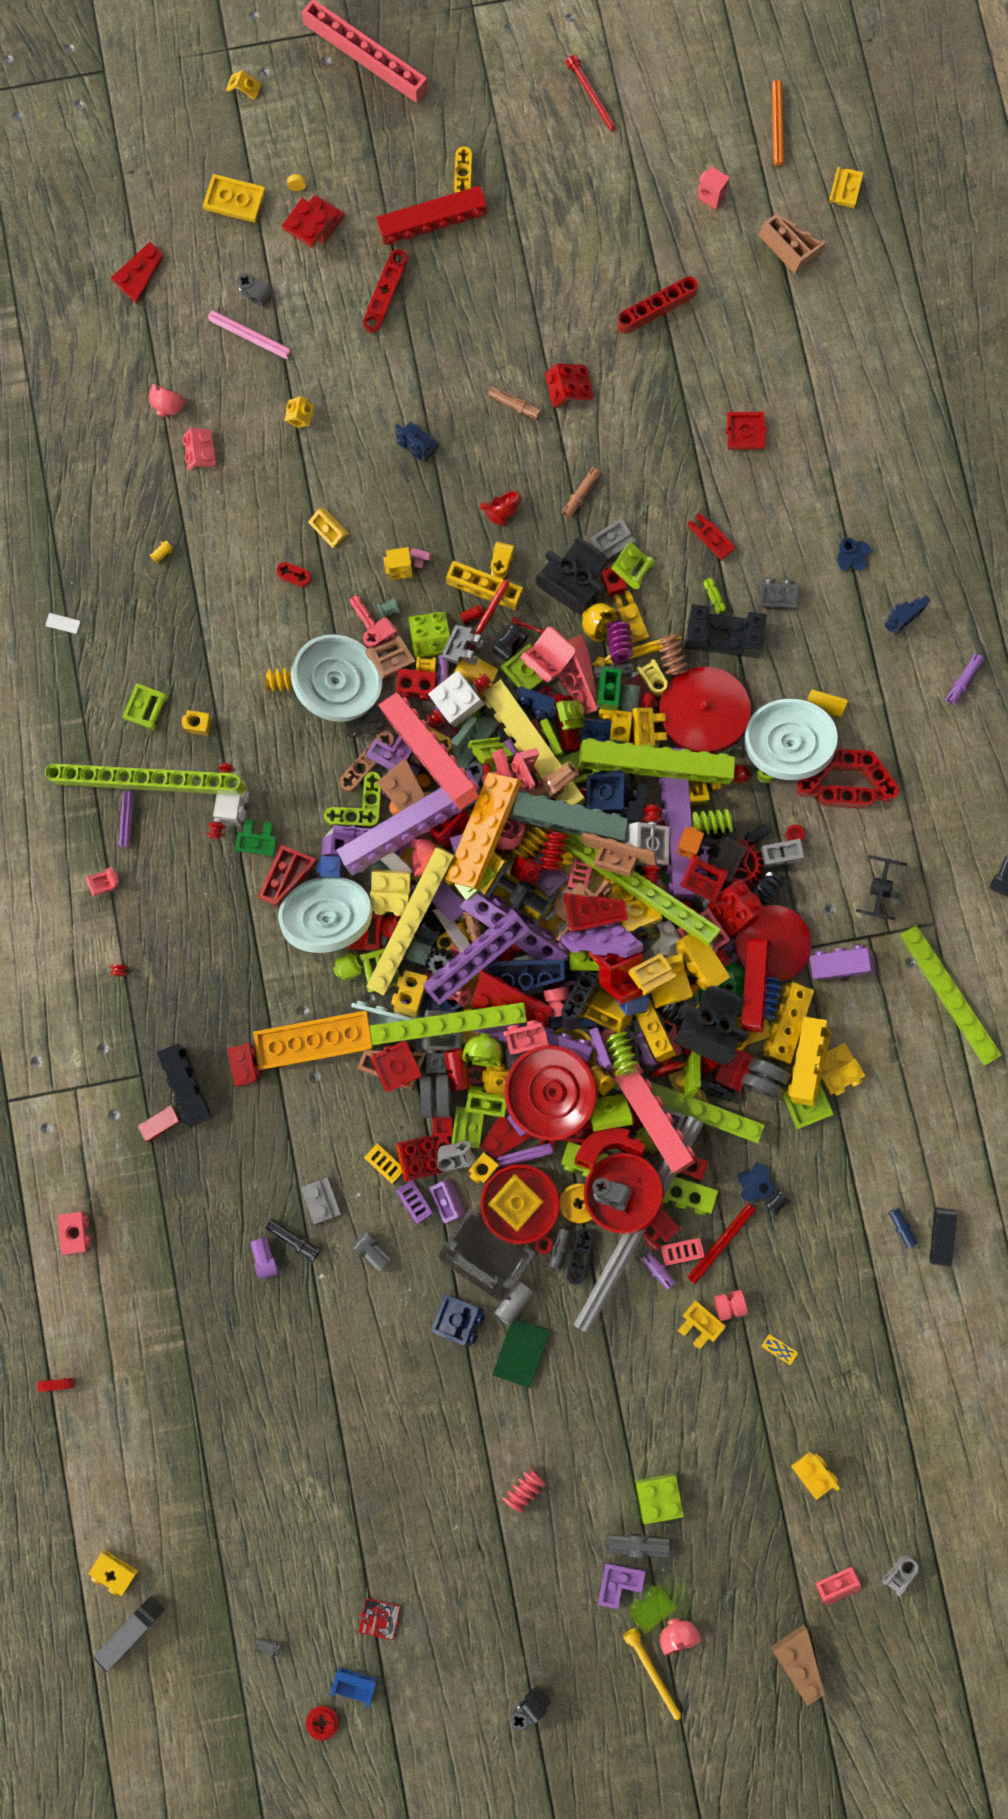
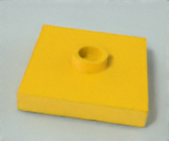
M513 1175L488 1205L513 1229L518 1231L543 1201L519 1177Z

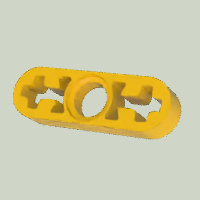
M465 146L458 148L456 151L454 193L460 192L461 183H464L465 190L471 188L472 152ZM462 154H466L465 163H462ZM464 169L468 171V175L462 177L458 172Z

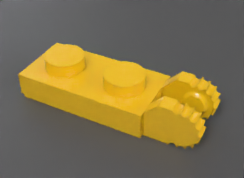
M627 590L625 591V597L628 601V606L623 607L619 594L614 595L621 621L629 623L631 626L630 631L632 634L630 637H632V644L648 639L649 635L637 605L634 603L630 591Z

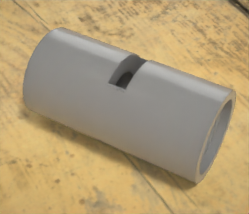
M517 1282L494 1315L510 1326L533 1295V1292L521 1282Z

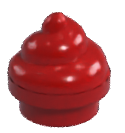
M744 764L735 766L734 779L732 781L738 783L747 782L748 778L751 777L748 768Z

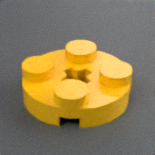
M573 1184L567 1187L561 1194L559 1202L563 1216L575 1223H584L591 1220L592 1218L585 1204L582 1205V1209L573 1205L576 1202V1198L584 1200V1184Z

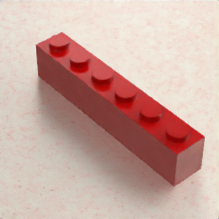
M476 186L377 216V226L383 244H394L398 240L411 239L418 234H427L438 228H447L451 224L463 223L471 218H480L487 214V204L481 186Z

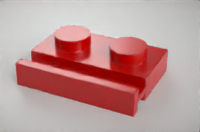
M735 1049V1058L728 1064H720L713 1080L740 1092L743 1086L741 1084L743 1076L748 1074V1065L751 1058H755V1056L743 1050Z

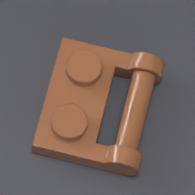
M399 635L392 637V640L375 648L370 647L365 650L366 656L372 661L382 679L398 672V669H405L415 663L413 656ZM393 647L398 648L397 650L389 654H386L380 658L378 657V654L388 649H391Z

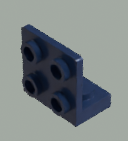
M411 421L405 428L399 424L395 425L398 445L403 449L407 448L410 450L412 456L417 460L421 459L426 462L439 447L438 442Z

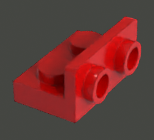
M248 1042L245 1045L227 1048L235 1087L259 1082L258 1077L261 1074L259 1066H255L254 1058L257 1057L255 1047H251V1044Z

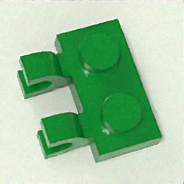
M245 819L244 833L238 832L235 851L274 857L276 837L271 836L273 824L264 822L263 834L257 835L252 834L255 822Z

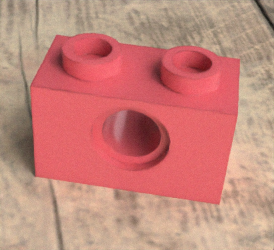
M711 166L707 172L704 171L699 179L701 183L698 187V199L717 209L726 196L730 177Z
M85 1212L58 1215L61 1254L66 1255L89 1251L91 1237L87 1235V1227H89L88 1215L85 1216ZM75 1227L80 1232L76 1239L71 1235V1231Z

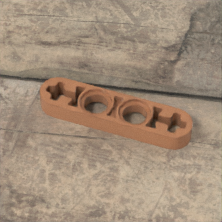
M381 732L375 738L382 742L381 738L386 739L389 737L390 743L385 744L390 747L394 745L393 735L389 732ZM374 740L341 776L339 783L345 792L354 791L364 780L366 774L371 772L378 764L366 757V753ZM358 764L366 766L364 773L359 774L355 771ZM353 772V774L359 779L356 780V778L354 777L351 781L353 785H347L345 787L344 780L346 779L349 781L353 777L350 773Z

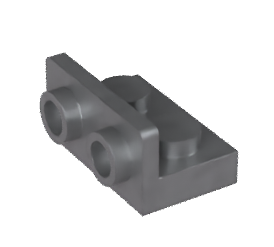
M764 578V581H759V606L797 608L799 585L793 579H783V582H775L774 578Z

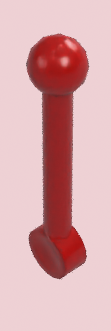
M516 617L511 619L512 624L529 628L541 633V635L546 630L523 623Z

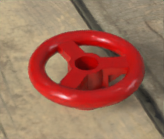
M671 1057L658 1063L660 1068L651 1072L650 1077L658 1078L685 1068L687 1063L685 1061L674 1062Z

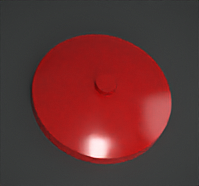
M778 905L764 906L765 909L760 914L748 921L735 934V953L740 965L746 970L748 939H769L767 977L785 981L797 975L806 965L811 952L810 932L804 920L793 910Z

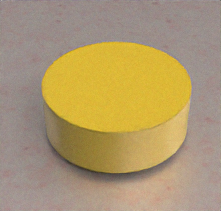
M299 174L289 176L287 179L288 188L292 191L303 190L306 187L305 178Z

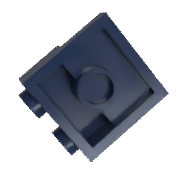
M925 595L923 598L917 597L911 604L908 601L902 605L898 603L888 615V621L884 623L885 627L896 635L924 612L931 601L930 598Z
M520 686L517 692V703H520L519 705L525 709L532 708V716L538 722L546 718L549 721H554L557 714L556 699Z
M612 771V773L605 774L603 772H594L587 775L586 809H600L604 812L625 811V797L628 792L627 775L622 771Z
M445 1294L430 1332L463 1346L470 1347L471 1344H475L477 1341L478 1333H476L478 1325H482L485 1320L484 1309Z

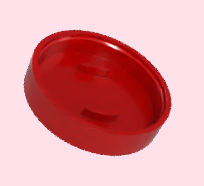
M618 1153L607 1156L595 1165L593 1171H590L584 1185L586 1209L599 1226L610 1232L621 1235L641 1232L657 1219L663 1208L665 1199L663 1181L657 1170L649 1162L637 1155ZM603 1178L629 1187L632 1190V1194L625 1210L620 1211L597 1202L594 1199L593 1183L597 1179Z
M511 1165L496 1172L486 1183L481 1195V1213L489 1230L498 1238L513 1244L531 1243L542 1238L553 1227L559 1212L558 1192L551 1179L541 1170L529 1165ZM513 1175L519 1177L543 1201L518 1231L513 1229L488 1205Z

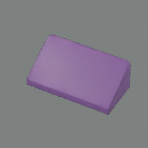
M442 880L432 902L451 922H455L465 912V910L460 908L464 900Z
M447 1179L429 1187L444 1224L466 1214L452 1179Z

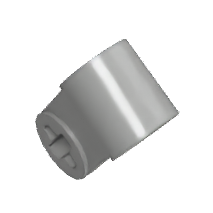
M468 1141L444 1145L438 1150L437 1165L442 1171L469 1167L476 1162V1157L472 1154L471 1144Z
M909 1555L901 1556L886 1573L882 1584L888 1585L896 1592L897 1596H901L918 1573V1564ZM906 1562H912L910 1570H903V1565Z

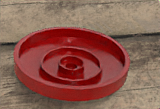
M713 667L692 668L677 675L668 683L666 690L662 693L659 713H665V721L660 722L664 732H666L667 737L677 747L686 748L697 753L707 751L710 754L723 752L731 748L742 738L749 723L751 712L749 696L743 685L733 675Z
M545 1045L528 1050L514 1062L505 1082V1102L513 1121L525 1133L541 1140H560L578 1133L589 1123L597 1107L598 1084L591 1066L580 1054L564 1046Z

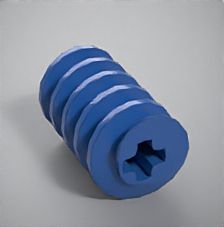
M767 977L764 1019L775 1020L776 1017L771 1015V1012H777V1009L772 1006L779 1005V1002L774 1000V998L781 996L776 993V990H782V987L777 985L782 981Z

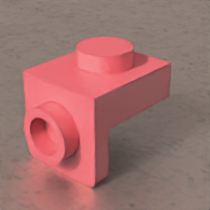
M110 867L105 872L88 876L86 881L92 896L113 891L118 885L119 878L117 873Z

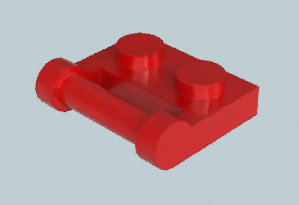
M694 854L689 860L688 868L679 886L715 903L728 871L723 868L719 869L701 860L699 856ZM699 867L716 875V881L696 872V868Z
M372 912V919H375L374 944H368V927L366 932L357 941L348 946V950L375 951L383 949V945H381V924L385 919V914L379 915Z

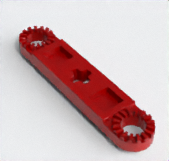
M394 249L390 253L363 318V327L369 333H376L380 330L407 265V254L402 249ZM395 256H402L403 261L399 263L394 262ZM388 288L389 292L382 294V290ZM373 319L377 321L375 327H370L367 322Z

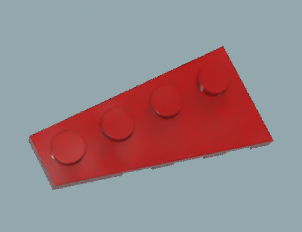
M485 969L481 970L471 1006L483 1009L524 1002L527 1022L538 1020L539 1023L544 1022L545 1028L547 1027L552 1007L531 995L527 996L515 986L512 987L504 983V980L490 975Z

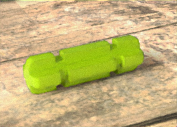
M712 578L706 579L703 584L708 591L707 593L712 604L715 605L716 613L725 612L726 606L722 602L723 599L717 587H715L714 580Z

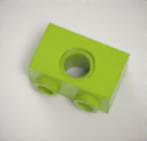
M469 1085L466 1111L499 1117L505 1116V1094L487 1093L484 1087Z

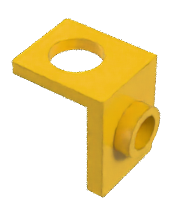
M241 70L231 76L226 91L229 92L238 88L255 100L262 84L244 70Z

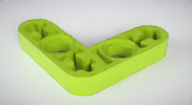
M376 772L366 774L364 778L362 808L330 807L324 813L326 823L331 826L351 827V825H355V827H375L380 820L381 788L375 782L374 790L378 789V792L371 790V784L368 780L375 777L379 781L381 779L380 775ZM369 795L377 797L375 804L367 803L366 799ZM335 812L336 816H341V812H344V822H341V818H334V821H331L328 815ZM351 812L357 815V819L354 822H349L346 819L347 815ZM360 813H363V817H369V814H373V817H376V819L372 820V823H369L368 819H362L363 823H359L361 819Z

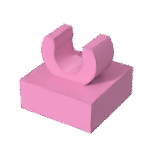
M412 548L410 556L416 557L414 566L422 568L424 560H431L432 553Z

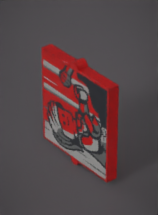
M366 1598L363 1613L360 1614L361 1623L358 1633L393 1640L395 1628L399 1624L397 1619L400 1606Z

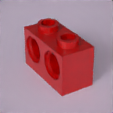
M398 669L396 692L401 698L411 699V697H417L419 700L429 701L431 697L428 693L436 688V672ZM406 681L412 683L409 688H403L402 684ZM424 683H428L431 686L428 690L420 688Z

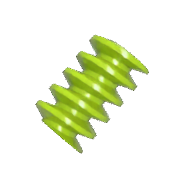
M718 809L715 815L712 810H709L707 816L704 811L700 812V816H698L697 812H693L692 827L699 829L700 832L705 830L707 835L710 834L711 829L717 834L719 828L723 834L726 828L732 833L731 812L729 814L727 809L723 810V814Z
M627 1032L613 1034L605 1042V1046L610 1047L607 1050L608 1053L613 1054L610 1057V1060L615 1062L613 1063V1068L618 1069L615 1072L616 1076L629 1075L639 1070V1068H634L638 1061H631L636 1055L628 1053L633 1049L632 1046H626L630 1039H623L628 1034Z

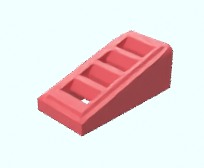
M577 857L574 858L568 882L569 890L574 889L578 885V883L574 882V879L584 881L583 885L586 888L589 886L592 867L578 861ZM577 865L588 867V869H578ZM575 873L586 874V877L577 876Z
M700 1238L661 1246L665 1266L704 1257ZM692 1243H695L696 1255L693 1254ZM683 1245H687L689 1252L687 1257L685 1256ZM675 1247L680 1249L681 1258L679 1259ZM669 1248L672 1250L674 1260L669 1258Z

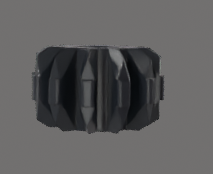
M772 870L768 871L756 885L753 893L758 895L760 902L762 901L766 904L777 894L784 883V879L778 873Z
M436 947L433 949V952L427 954L429 959L425 960V963L430 966L426 968V971L432 970L431 977L456 957V955H451V949L446 952V947H441V949Z
M680 1001L658 1007L655 1010L670 1023H678L684 1017L678 1011L686 1003Z

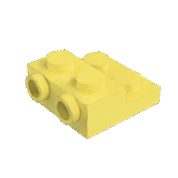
M373 869L372 890L370 892L372 910L379 915L386 914L387 911L394 912L396 916H402L411 898V872Z

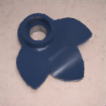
M844 538L839 544L840 553L837 557V562L842 571H846L850 566L853 569L863 571L866 568L865 555L870 554L872 549L864 541L856 542L853 538ZM849 545L851 550H847L845 546Z
M758 1162L754 1164L752 1172H742L737 1175L739 1183L745 1188L741 1192L740 1197L747 1201H755L759 1197L768 1198L774 1192V1185L769 1180V1171ZM762 1185L767 1186L766 1192L761 1191L760 1187Z

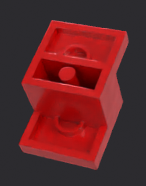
M313 195L309 202L301 198L281 227L288 234L313 248L317 241L325 245L345 215L339 209Z
M588 951V956L599 965V984L621 1005L643 995L642 989L638 988L628 973L630 969L643 963V955L640 952L624 958L619 957V954L608 953L607 956L591 954V951Z

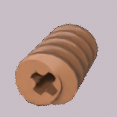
M679 633L663 637L657 643V645H663L659 652L665 653L661 660H667L663 667H669L665 674L675 675L689 670L683 668L687 665V662L681 661L685 658V655L679 654L683 651V647H677L681 643V640L675 639L679 636Z

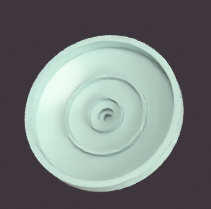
M334 634L319 636L307 642L298 652L291 671L292 686L300 702L313 714L330 721H351L366 714L374 706L382 688V677L372 661L366 656L365 650L367 648L352 638Z
M781 699L764 705L752 715L746 727L745 748L750 760L762 772L784 780L805 779L821 772L833 759L837 747V730L831 717L817 705L799 699Z
M321 877L307 881L293 889L283 900L279 909L278 919L282 934L290 944L307 952L325 953L342 949L357 941L370 925L372 908L368 894L359 884L341 877Z

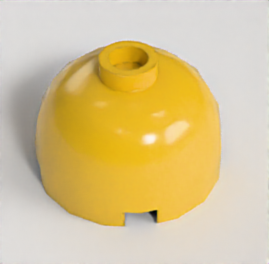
M603 603L587 608L582 615V628L585 634L595 642L603 641L605 639L603 636L608 631L607 624L618 619V615L615 614L617 610Z

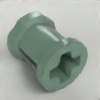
M394 597L391 598V601L381 605L379 603L376 604L382 618L394 613H400Z

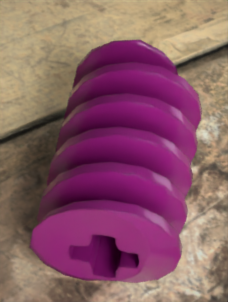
M613 621L607 624L610 659L613 663H624L634 655L632 637H630L632 634L630 631L631 626L629 623Z

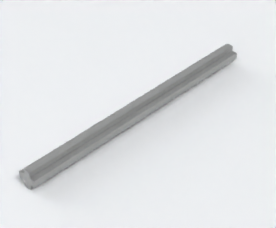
M688 1116L681 1129L685 1137L682 1141L686 1147L692 1146L704 1125L691 1116ZM664 1160L658 1173L663 1181L666 1194L675 1174ZM646 1229L638 1233L622 1236L576 1319L575 1327L586 1333L590 1332Z

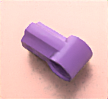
M268 1237L251 1241L258 1279L279 1274L276 1260L272 1256Z

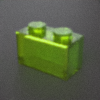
M660 1585L657 1587L652 1586L646 1591L645 1594L647 1596L641 1601L640 1599L635 1600L630 1605L629 1614L644 1634L676 1609L675 1604Z

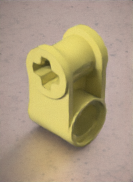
M652 659L649 664L636 669L655 697H661L667 688V680L656 661ZM658 683L661 684L663 688L660 690L655 689L654 685Z

